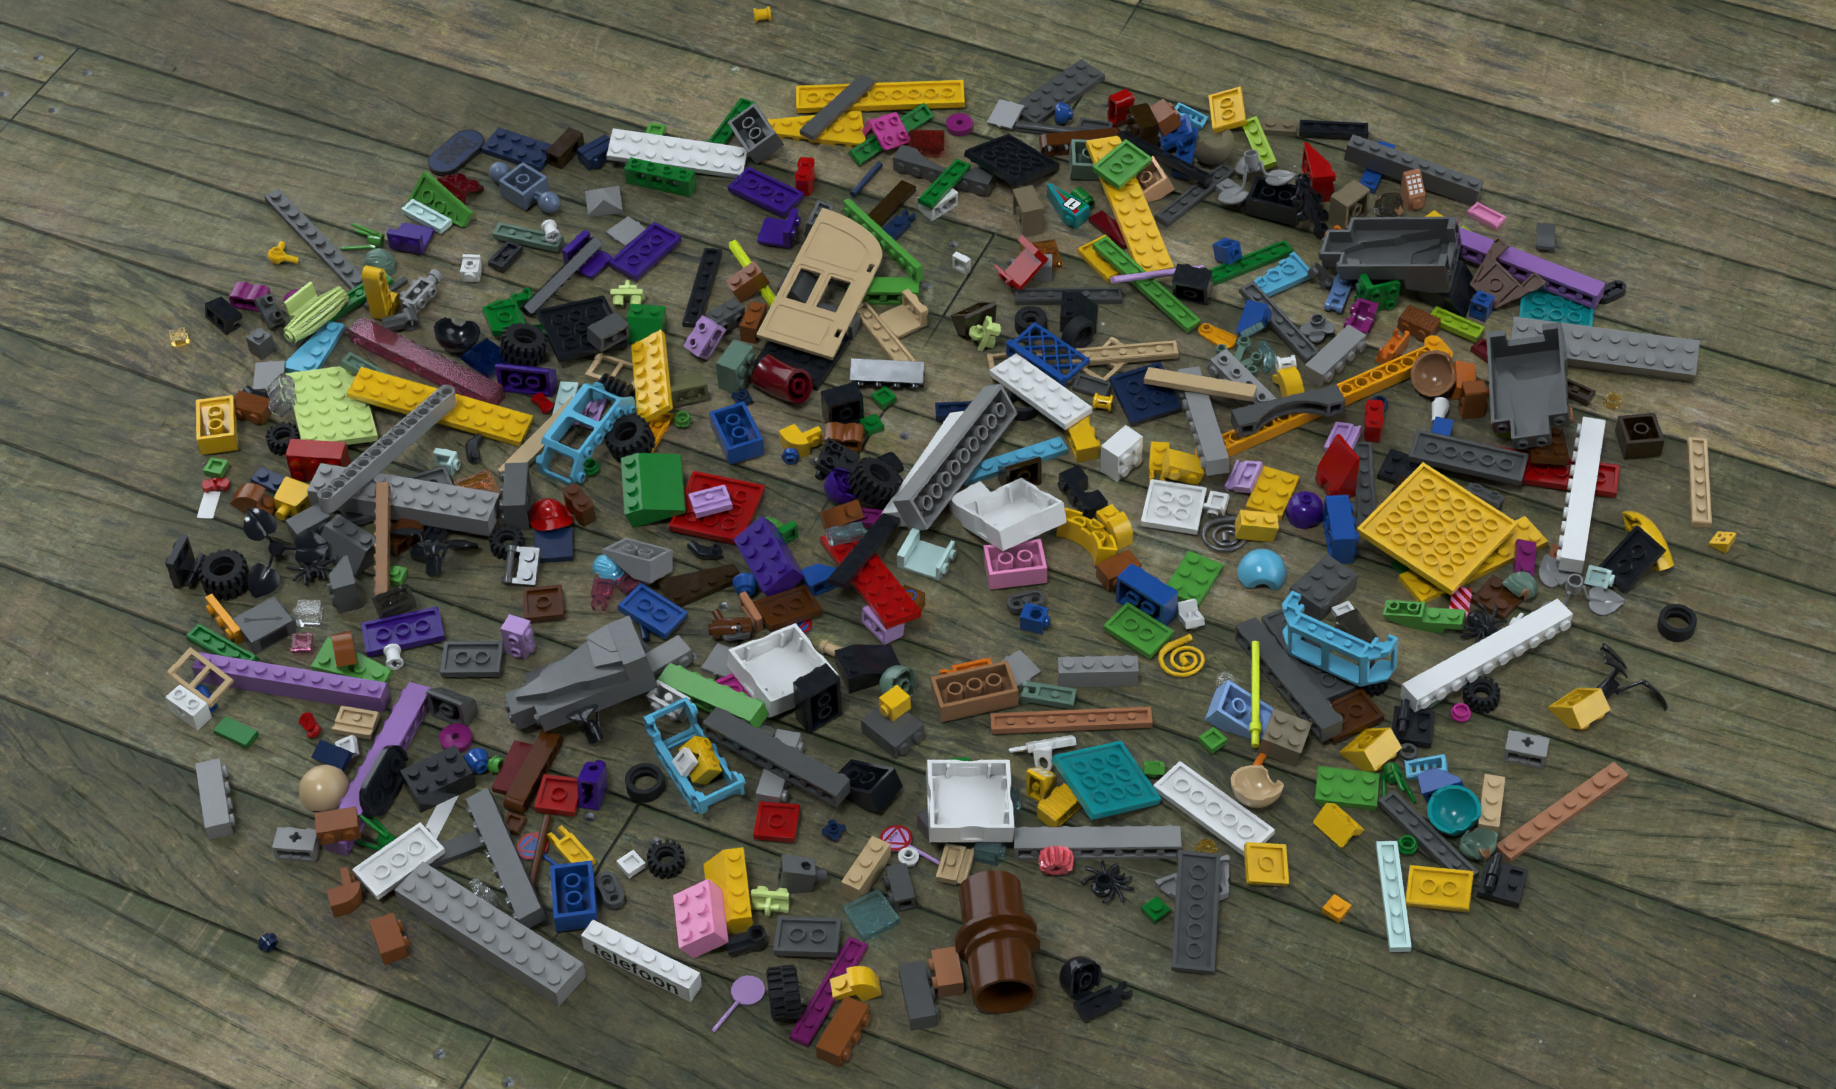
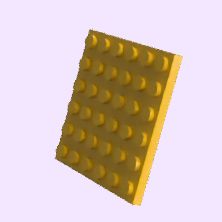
M1423 462L1356 529V532L1359 533V536L1452 596L1517 528L1518 522Z

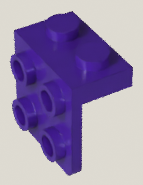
M791 208L787 220L765 218L757 242L759 244L791 248L793 240L797 235V229L801 225L798 209Z
M402 223L398 230L389 228L386 233L389 248L423 254L434 234V229L410 223Z
M584 230L563 248L564 264L591 238L590 232ZM602 250L595 251L593 253L594 256L590 259L588 258L586 260L587 263L579 267L578 273L588 278H593L609 264L612 256Z

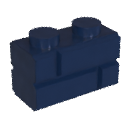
M604 134L577 149L578 160L587 170L590 171L598 168L601 164L609 161L607 160V152L610 138Z

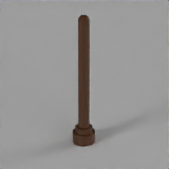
M550 814L543 816L529 874L537 894L536 881L550 826Z

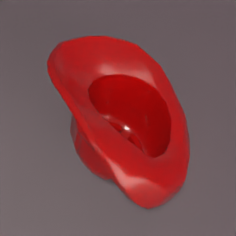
M552 498L540 499L530 509V523L537 531L560 529L573 523V516L561 502Z

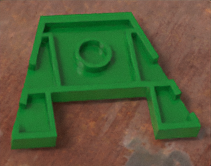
M529 287L523 289V292L519 294H511L508 299H500L482 307V313L492 336H502L503 330L513 323H526L518 306L523 305L532 296ZM538 323V324H533V325L537 326V328L542 329L540 323Z

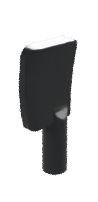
M888 452L877 457V459L886 462L896 471L901 485L904 480L899 473L904 470V467L896 454Z

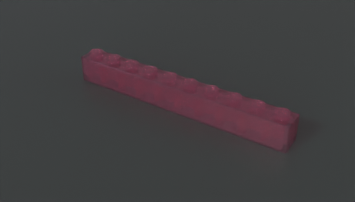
M361 316L347 329L350 342L439 386L451 385L455 388V394L497 406L505 399L503 385L499 382H495L485 375H480L472 369L444 357L442 354H437L429 348L403 337L399 333L374 323L370 319L368 320Z

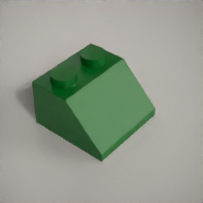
M630 303L627 314V322L630 324L629 337L626 339L629 345H633L659 330L665 333L667 325L666 306Z

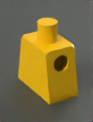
M286 476L274 496L277 510L275 516L280 520H285L288 515L293 517L311 507L307 492L310 485Z

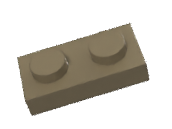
M1262 118V129L1265 135L1295 137L1296 120Z

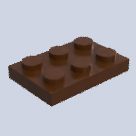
M1551 429L1552 445L1527 448L1530 463L1569 465L1570 459L1563 430Z
M806 585L753 601L769 632L822 615L823 610Z
M1362 688L1330 702L1336 713L1342 716L1343 724L1342 733L1329 740L1335 744L1384 720L1385 715Z

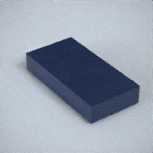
M320 739L311 758L324 764L335 766L345 772L354 753Z

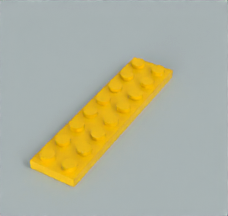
M1526 516L1515 520L1518 522L1517 528L1460 587L1514 562L1515 542L1517 539L1536 542V551L1546 547L1548 540ZM1411 569L1400 574L1398 577L1399 582L1417 602H1425L1426 604L1447 594Z

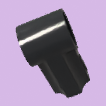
M752 925L746 932L729 936L728 943L725 945L730 957L750 950L761 952L766 949L768 941L764 927Z

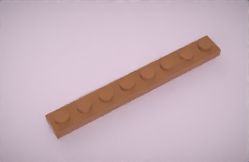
M1151 707L990 713L991 734L1152 728L1153 724Z
M1612 762L1497 843L1495 851L1502 854L1503 858L1510 863L1626 781L1629 774L1615 762Z

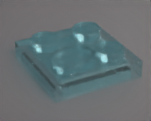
M879 888L842 906L843 913L863 942L900 924V918Z

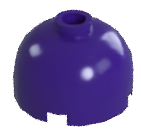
M836 467L828 474L824 482V491L827 498L838 505L854 501L858 498L849 488L848 478L850 471L847 469Z
M1303 491L1294 494L1289 499L1286 507L1288 522L1300 529H1308L1310 526L1317 527L1323 519V502L1318 495L1312 492Z

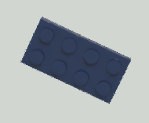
M498 127L481 147V151L483 154L517 165L524 162L538 172H541L547 165L546 151L552 144Z

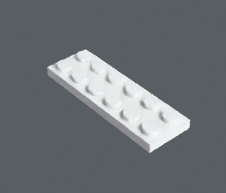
M1017 353L989 370V375L1064 430L1092 413V406Z
M1181 761L1153 785L1160 796L1243 856L1244 844L1246 842L1266 843L1275 833L1274 828Z

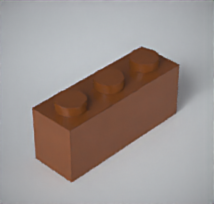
M848 996L844 997L816 1045V1056L818 1059L839 1068L844 1061L849 1059L853 1044L858 1043L861 1037V1030L863 1027H867L870 1022L869 1005Z

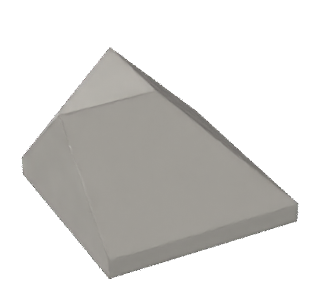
M619 186L585 191L588 217L623 213Z

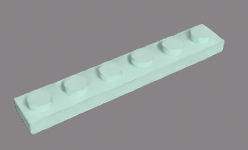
M1376 841L1389 952H1411L1412 946L1397 841Z

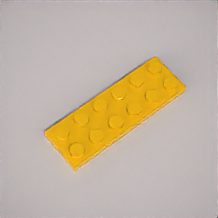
M662 330L652 333L631 345L637 415H640L641 418L643 417L647 423L673 410L666 338Z

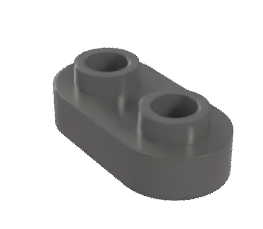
M1036 589L1013 594L1007 599V609L1011 613L1020 614L1026 602L1043 607L1045 595L1042 591Z
M610 871L600 873L596 878V884L605 906L609 909L622 907L625 903V896L616 875Z

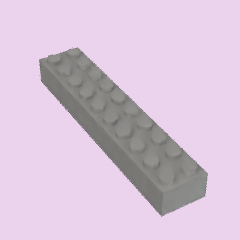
M1514 317L1510 340L1543 336L1542 324L1556 322ZM1561 323L1566 341L1567 366L1686 382L1694 381L1697 370L1699 340Z
M1002 384L988 385L982 388L892 501L910 531L912 528L927 530L1018 414Z
M320 463L307 490L311 506L319 503L318 491L346 467ZM378 473L337 509L339 511L376 517L374 515V509H376L374 487H376V482H389L391 486L390 519L417 520L422 525L489 536L501 513L499 508V500L501 498L500 493Z
M423 861L395 889L399 905L558 1007L586 978L584 963Z

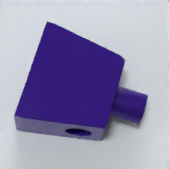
M588 761L582 768L577 778L579 808L599 811L607 788V770L604 761Z

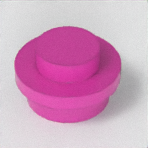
M1458 703L1452 707L1450 715L1457 722H1466L1470 719L1471 711L1466 704Z

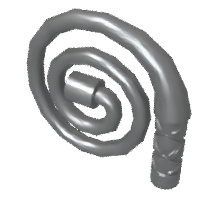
M1238 515L1216 517L1206 522L1201 530V538L1204 544L1218 552H1232L1241 548L1246 540L1242 539L1238 545H1235L1239 539H1236L1235 531L1233 530L1223 531L1221 535L1222 542L1216 538L1217 532L1221 529L1231 528L1235 530V526L1231 523H1235ZM1219 525L1212 532V540L1220 547L1212 545L1206 538V532L1212 526ZM1228 534L1234 536L1233 541L1230 542Z

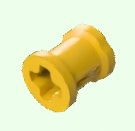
M770 6L763 9L753 8L755 23L761 20L772 21Z
M1095 393L1092 409L1101 408L1111 412L1114 396L1107 397Z

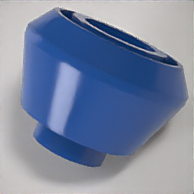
M1059 102L1056 104L1055 123L1058 125L1068 123L1069 119H1073V109H1070L1069 105Z
M740 573L732 581V585L738 595L746 591L749 597L755 593L759 585L755 576L751 573Z
M473 748L464 755L463 758L473 774H481L487 770L489 759L485 749Z

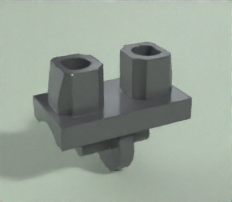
M271 293L254 300L260 312L259 317L264 319L268 329L285 322L282 310H279L275 303L276 299Z

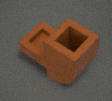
M254 483L243 484L236 491L230 502V505L246 514L247 508H259L272 515L276 507L274 499L264 493L266 488Z
M859 500L818 512L824 530L864 518Z
M352 632L332 634L337 667L356 664L357 657Z
M348 866L340 868L343 885L327 889L334 918L354 912L363 901L360 881L356 882L354 873H349Z

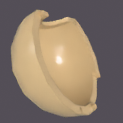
M315 766L300 781L298 788L300 802L306 809L312 812L337 809L341 799L348 792L350 780L341 769L335 766Z
M1263 765L1240 767L1231 776V788L1235 797L1240 803L1251 808L1268 807L1279 798L1284 784L1279 780L1276 783L1271 781L1268 770Z

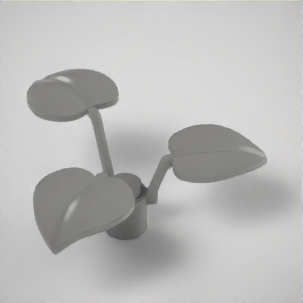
M1247 150L1235 168L1237 174L1244 175L1242 187L1240 189L1227 188L1219 194L1218 200L1225 204H1238L1246 200L1248 193L1244 190L1247 174L1262 170L1264 176L1267 177L1266 183L1271 186L1284 185L1294 179L1296 174L1286 170H1272L1268 174L1264 169V163L1259 160L1258 151Z
M1548 554L1544 556L1539 568L1540 581L1548 588L1566 585L1567 594L1563 601L1565 606L1570 595H1577L1581 590L1585 599L1589 600V609L1599 616L1610 615L1624 604L1625 600L1619 594L1599 586L1591 588L1588 596L1581 575L1572 574L1570 571L1558 570L1559 561H1556L1555 558ZM1552 601L1545 602L1541 607L1547 605L1548 603H1550V602H1552Z

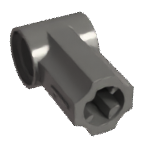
M411 307L403 309L400 314L382 318L385 333L400 329L414 331L419 327L416 310Z

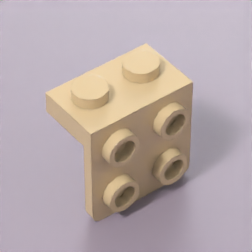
M909 289L902 291L903 304L879 315L881 320L897 338H901L928 325L927 307L922 305L916 294H913Z

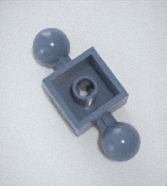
M495 162L490 166L489 177L493 182L499 184L502 197L524 210H527L537 201L540 210L544 213L550 214L558 210L560 199L557 194L549 191L547 176L524 162L513 170H510L509 166L504 162Z

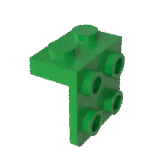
M1366 273L1360 274L1358 283H1356L1355 304L1357 299L1361 298L1379 303L1376 312L1396 308L1401 284L1398 280L1372 285Z

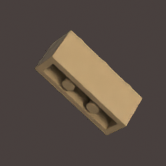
M1484 775L1480 798L1481 816L1477 822V828H1485L1498 833L1505 777Z
M874 836L870 838L841 881L842 896L861 904L891 859L890 843Z

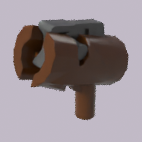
M719 609L712 611L716 620H712V624H708L709 636H713V639L732 641L753 638L751 618H724Z

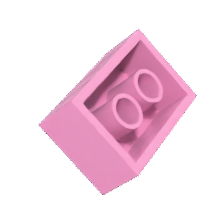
M1041 539L1027 540L1005 551L998 549L994 545H984V565L990 590L1047 583V564Z
M707 879L673 895L679 949L694 959L728 943L723 892L720 887Z

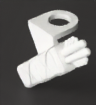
M1073 735L1028 742L1025 743V746L1009 748V752L1014 753L1025 750L1028 753L1033 752L1035 766L1043 768L1040 765V758L1044 757L1048 762V767L1043 769L1051 771L1053 768V762L1051 761L1052 750L1077 744L1076 738Z

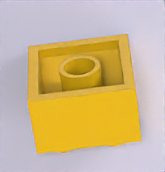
M1576 688L1548 706L1549 711L1569 729L1578 730L1587 729L1591 722L1602 719L1605 716L1604 714L1611 710L1601 688Z
M1368 728L1363 730L1339 752L1362 771L1377 772L1383 768L1385 762L1393 759L1402 747L1391 728Z

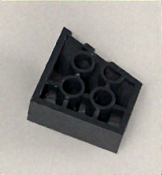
M1458 259L1450 293L1419 291L1418 300L1433 308L1437 306L1466 319V314L1475 291L1470 285L1474 276L1464 261Z

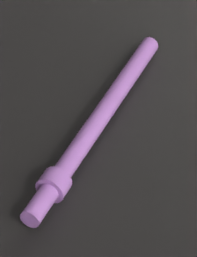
M1198 265V266H1192V267L1200 268V267H1204V265ZM1176 268L1111 276L1110 281L1113 284L1174 276Z

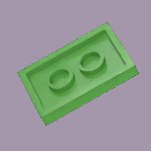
M1125 139L1093 166L1092 171L1119 190L1152 162V157Z
M1188 551L1167 585L1173 587L1178 592L1179 602L1196 599L1199 608L1222 572L1224 564Z
M1128 602L1103 625V631L1149 660L1174 636V630Z
M1318 766L1315 804L1325 805L1326 803H1334L1339 807L1376 811L1380 773Z

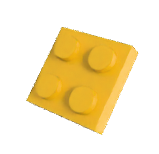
M1246 842L1244 844L1246 884L1284 887L1289 885L1286 844Z

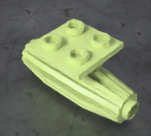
M309 282L284 302L290 322L284 328V337L289 342L296 343L316 332L336 316L349 301L348 294L344 289L337 286L317 297L313 283Z

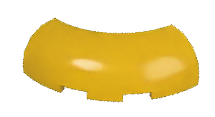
M1064 508L1067 522L1056 527V537L1066 538L1083 546L1091 554L1095 566L1117 554L1115 539L1112 534L1109 535L1104 530L1105 526L1094 518L1090 520L1082 516L1083 513L1080 511Z
M1635 511L1622 512L1626 531L1631 532L1638 525L1667 550L1653 564L1651 570L1662 571L1674 566L1668 544L1656 525L1641 513Z

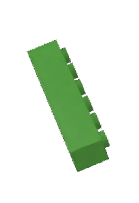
M669 663L657 679L690 697L692 703L697 708L712 713L716 707H719L722 710L729 711L739 719H744L755 728H759L769 715L762 700L758 698L753 699L742 691L737 692L728 685L718 684L711 678L706 679L697 672L692 673L681 665L676 666Z

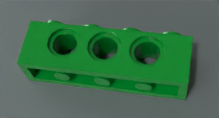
M630 157L624 168L626 184L690 197L696 187L695 171L632 157Z

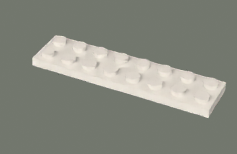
M613 128L607 160L628 162L630 157L693 170L696 173L737 178L745 169L748 153L744 147Z

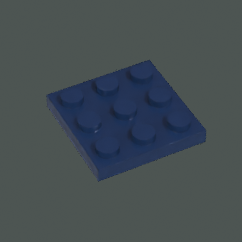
M1161 362L1117 374L1109 379L1130 426L1175 413L1182 409V405L1173 388L1144 384V377L1148 367L1164 370Z

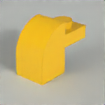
M1295 366L1279 369L1277 374L1272 375L1273 383L1280 386L1282 398L1304 393L1303 382Z
M796 424L779 430V442L784 450L794 448L798 450L800 457L809 456L810 448L823 443L822 430L817 426L802 433Z
M1113 504L1096 511V517L1105 526L1106 532L1109 535L1112 534L1115 539L1117 551L1133 543V530L1129 519L1123 511L1119 512Z
M868 967L846 968V974L830 979L832 995L836 1001L844 999L845 996L850 997L856 994L864 1002L882 995L879 977Z

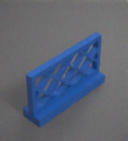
M1036 322L1030 325L1016 339H1010L1006 342L1007 356L1011 357L1017 353L1065 388L1066 383L1090 363L1088 357ZM1037 330L1041 333V336H1030V333ZM1044 340H1052L1055 342V345H1044ZM1021 341H1029V346H1021L1019 343ZM1031 341H1042V345L1031 346ZM1065 349L1068 351V354L1058 355V350ZM1042 350L1043 355L1036 356L1032 351ZM1045 350H1055L1056 355H1045ZM1069 359V364L1059 365V360ZM1071 359H1080L1082 362L1080 364H1072ZM1046 360H1056L1057 365H1049L1046 363ZM1070 369V373L1065 376L1059 370Z

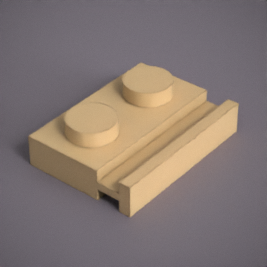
M341 706L335 719L334 727L332 726V732L334 734L354 735L357 738L371 740L380 714L377 711Z
M946 843L936 874V881L956 885L961 884L967 879L974 859L975 848L971 850L966 849L965 846Z

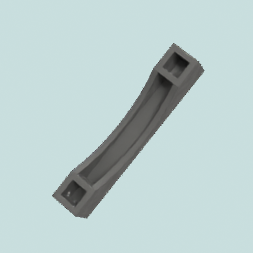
M901 145L893 157V170L933 182L947 169V167H942L927 160L917 149ZM982 167L973 168L953 188L989 197L996 185V175L984 170Z
M1337 385L1327 386L1232 409L1231 424L1237 437L1241 438L1256 434L1265 424L1284 415L1309 413L1328 417L1344 413L1345 399Z

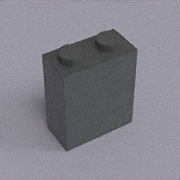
M878 706L861 720L862 733L894 759L906 754L910 747L915 743H919L924 737V724L908 711L896 720L891 721L880 713Z

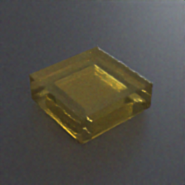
M186 327L168 331L172 347L190 343Z

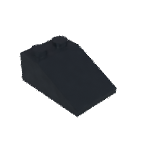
M853 644L835 650V665L849 694L879 685L882 674L889 667L900 665L891 645Z
M851 759L838 772L850 779L851 791L845 798L864 810L879 813L903 787L893 767Z

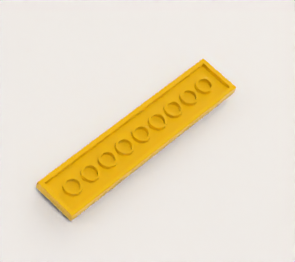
M964 80L875 83L847 111L915 109L923 103L929 109L965 107ZM850 84L796 86V112H820Z
M1112 136L1086 141V148L1093 165L1122 143L1120 137ZM1099 177L1132 259L1146 272L1174 269L1137 177L1132 178L1119 190Z
M361 367L347 391V398L408 415L438 388ZM455 394L456 406L437 422L438 424L473 434L479 433L484 437L520 447L534 419L533 415Z

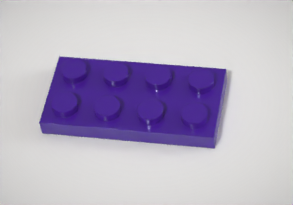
M747 167L728 185L729 192L783 218L791 211V208H794L804 198V192L750 167Z
M653 222L609 261V267L637 281L682 241L681 236Z
M438 606L361 623L367 657L384 654L383 649L389 644H398L401 650L445 640Z

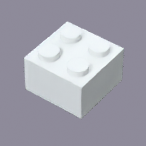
M1126 425L1101 445L1100 471L1116 482L1126 477L1134 467H1138L1142 462L1143 436Z

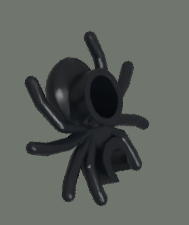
M326 551L322 560L320 557L316 561L310 563L303 562V564L295 556L296 562L302 568L291 566L286 568L293 571H302L293 578V581H296L304 574V585H307V576L311 583L313 576H317L320 581V573L322 574L323 581H326L324 570L332 571L333 568L324 566L338 559V556L325 562L327 557Z
M1478 602L1484 613L1479 610H1472L1468 613L1467 622L1469 626L1464 624L1463 627L1474 632L1461 635L1460 638H1468L1478 633L1475 641L1476 644L1479 642L1481 635L1482 639H1485L1491 635L1490 633H1496L1501 630L1499 626L1494 624L1507 623V620L1493 621L1497 614L1498 606H1495L1494 612L1489 619L1487 609L1481 602Z
M1103 860L1101 861L1102 872L1091 867H1085V870L1098 875L1086 877L1081 881V884L1096 879L1091 884V890L1095 895L1105 896L1110 892L1109 896L1102 901L1103 904L1112 898L1115 890L1120 896V901L1123 903L1124 897L1119 888L1129 891L1134 890V887L1122 885L1129 882L1132 876L1126 879L1125 873L1119 876L1120 868H1116L1118 867L1117 863L1112 865L1107 872Z

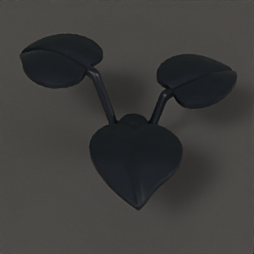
M247 508L243 524L246 536L254 541H261L267 537L270 542L268 550L271 554L267 567L257 563L250 568L247 577L250 593L254 598L270 594L277 589L280 577L278 572L270 569L274 557L280 556L284 550H296L295 556L298 561L310 563L324 555L329 547V543L319 534L306 530L300 532L295 537L294 547L284 546L278 540L273 541L269 535L277 529L275 518L262 509Z
M405 527L390 531V535H414L419 538L420 542H417V545L422 548L424 562H426V574L428 575L441 574V563H444V558L449 548L467 546L479 548L477 543L462 539L445 541V543L424 542L422 537L424 531L417 528ZM444 549L441 558L439 554H435L437 551Z
M1602 643L1600 650L1606 651L1604 653L1605 664L1614 667L1609 676L1596 687L1602 689L1606 700L1614 693L1618 695L1622 691L1642 684L1660 697L1666 711L1668 706L1663 695L1647 680L1642 679L1620 689L1617 688L1620 684L1614 678L1621 672L1627 679L1628 676L1621 665L1625 669L1627 666L1610 646Z
M598 704L586 705L565 716L566 719L572 720L578 725L581 732L585 734L589 744L603 739L600 730L599 711L595 712L596 722L594 719L588 720L589 716L598 708Z

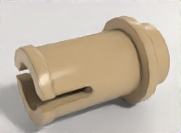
M822 640L818 651L823 655L828 654L835 657V650L843 647L834 645L829 640Z

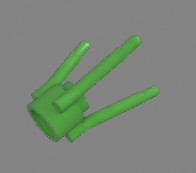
M352 223L351 225L357 228L354 229V232L368 236L367 243H370V245L347 246L340 249L373 250L377 247L381 248L384 244L385 235Z

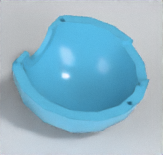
M1255 549L1248 552L1241 559L1237 574L1239 580L1246 588H1255L1259 584H1265L1270 587V590H1279L1286 582L1287 570L1285 562L1276 552L1269 549Z

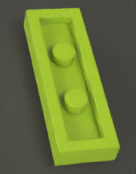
M1436 306L1431 315L1441 318L1440 328L1477 343L1485 331L1484 326Z

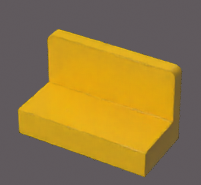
M1326 803L1313 821L1321 831L1341 848L1345 847L1352 836H1360L1365 830L1334 803Z

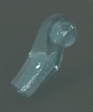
M1260 341L1258 343V352L1264 358L1261 369L1263 372L1269 373L1275 364L1276 356L1266 341Z

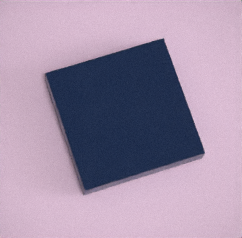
M572 527L550 531L534 530V547L541 549L540 563L573 561Z

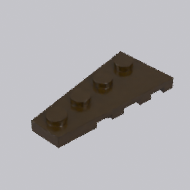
M733 563L656 580V583L666 599L682 608L733 586L732 581L740 572Z

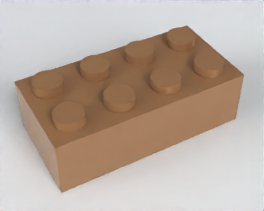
M1008 660L931 677V693L941 722L1018 706L1019 691Z

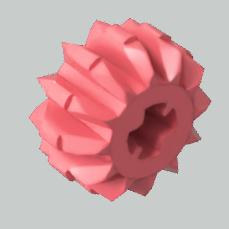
M1061 845L1045 847L1044 850L1040 851L1039 855L1040 870L1046 875L1051 874V876L1068 874V871H1071L1073 868L1074 856L1072 851L1068 847H1062Z

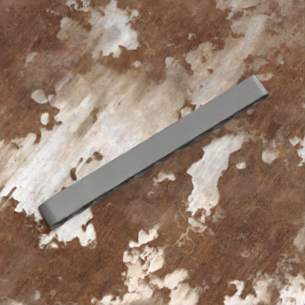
M451 385L439 387L321 488L317 494L320 511L332 513L450 412L456 406L455 388Z

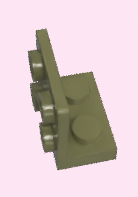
M700 371L670 377L673 407L709 399L706 379L703 380Z

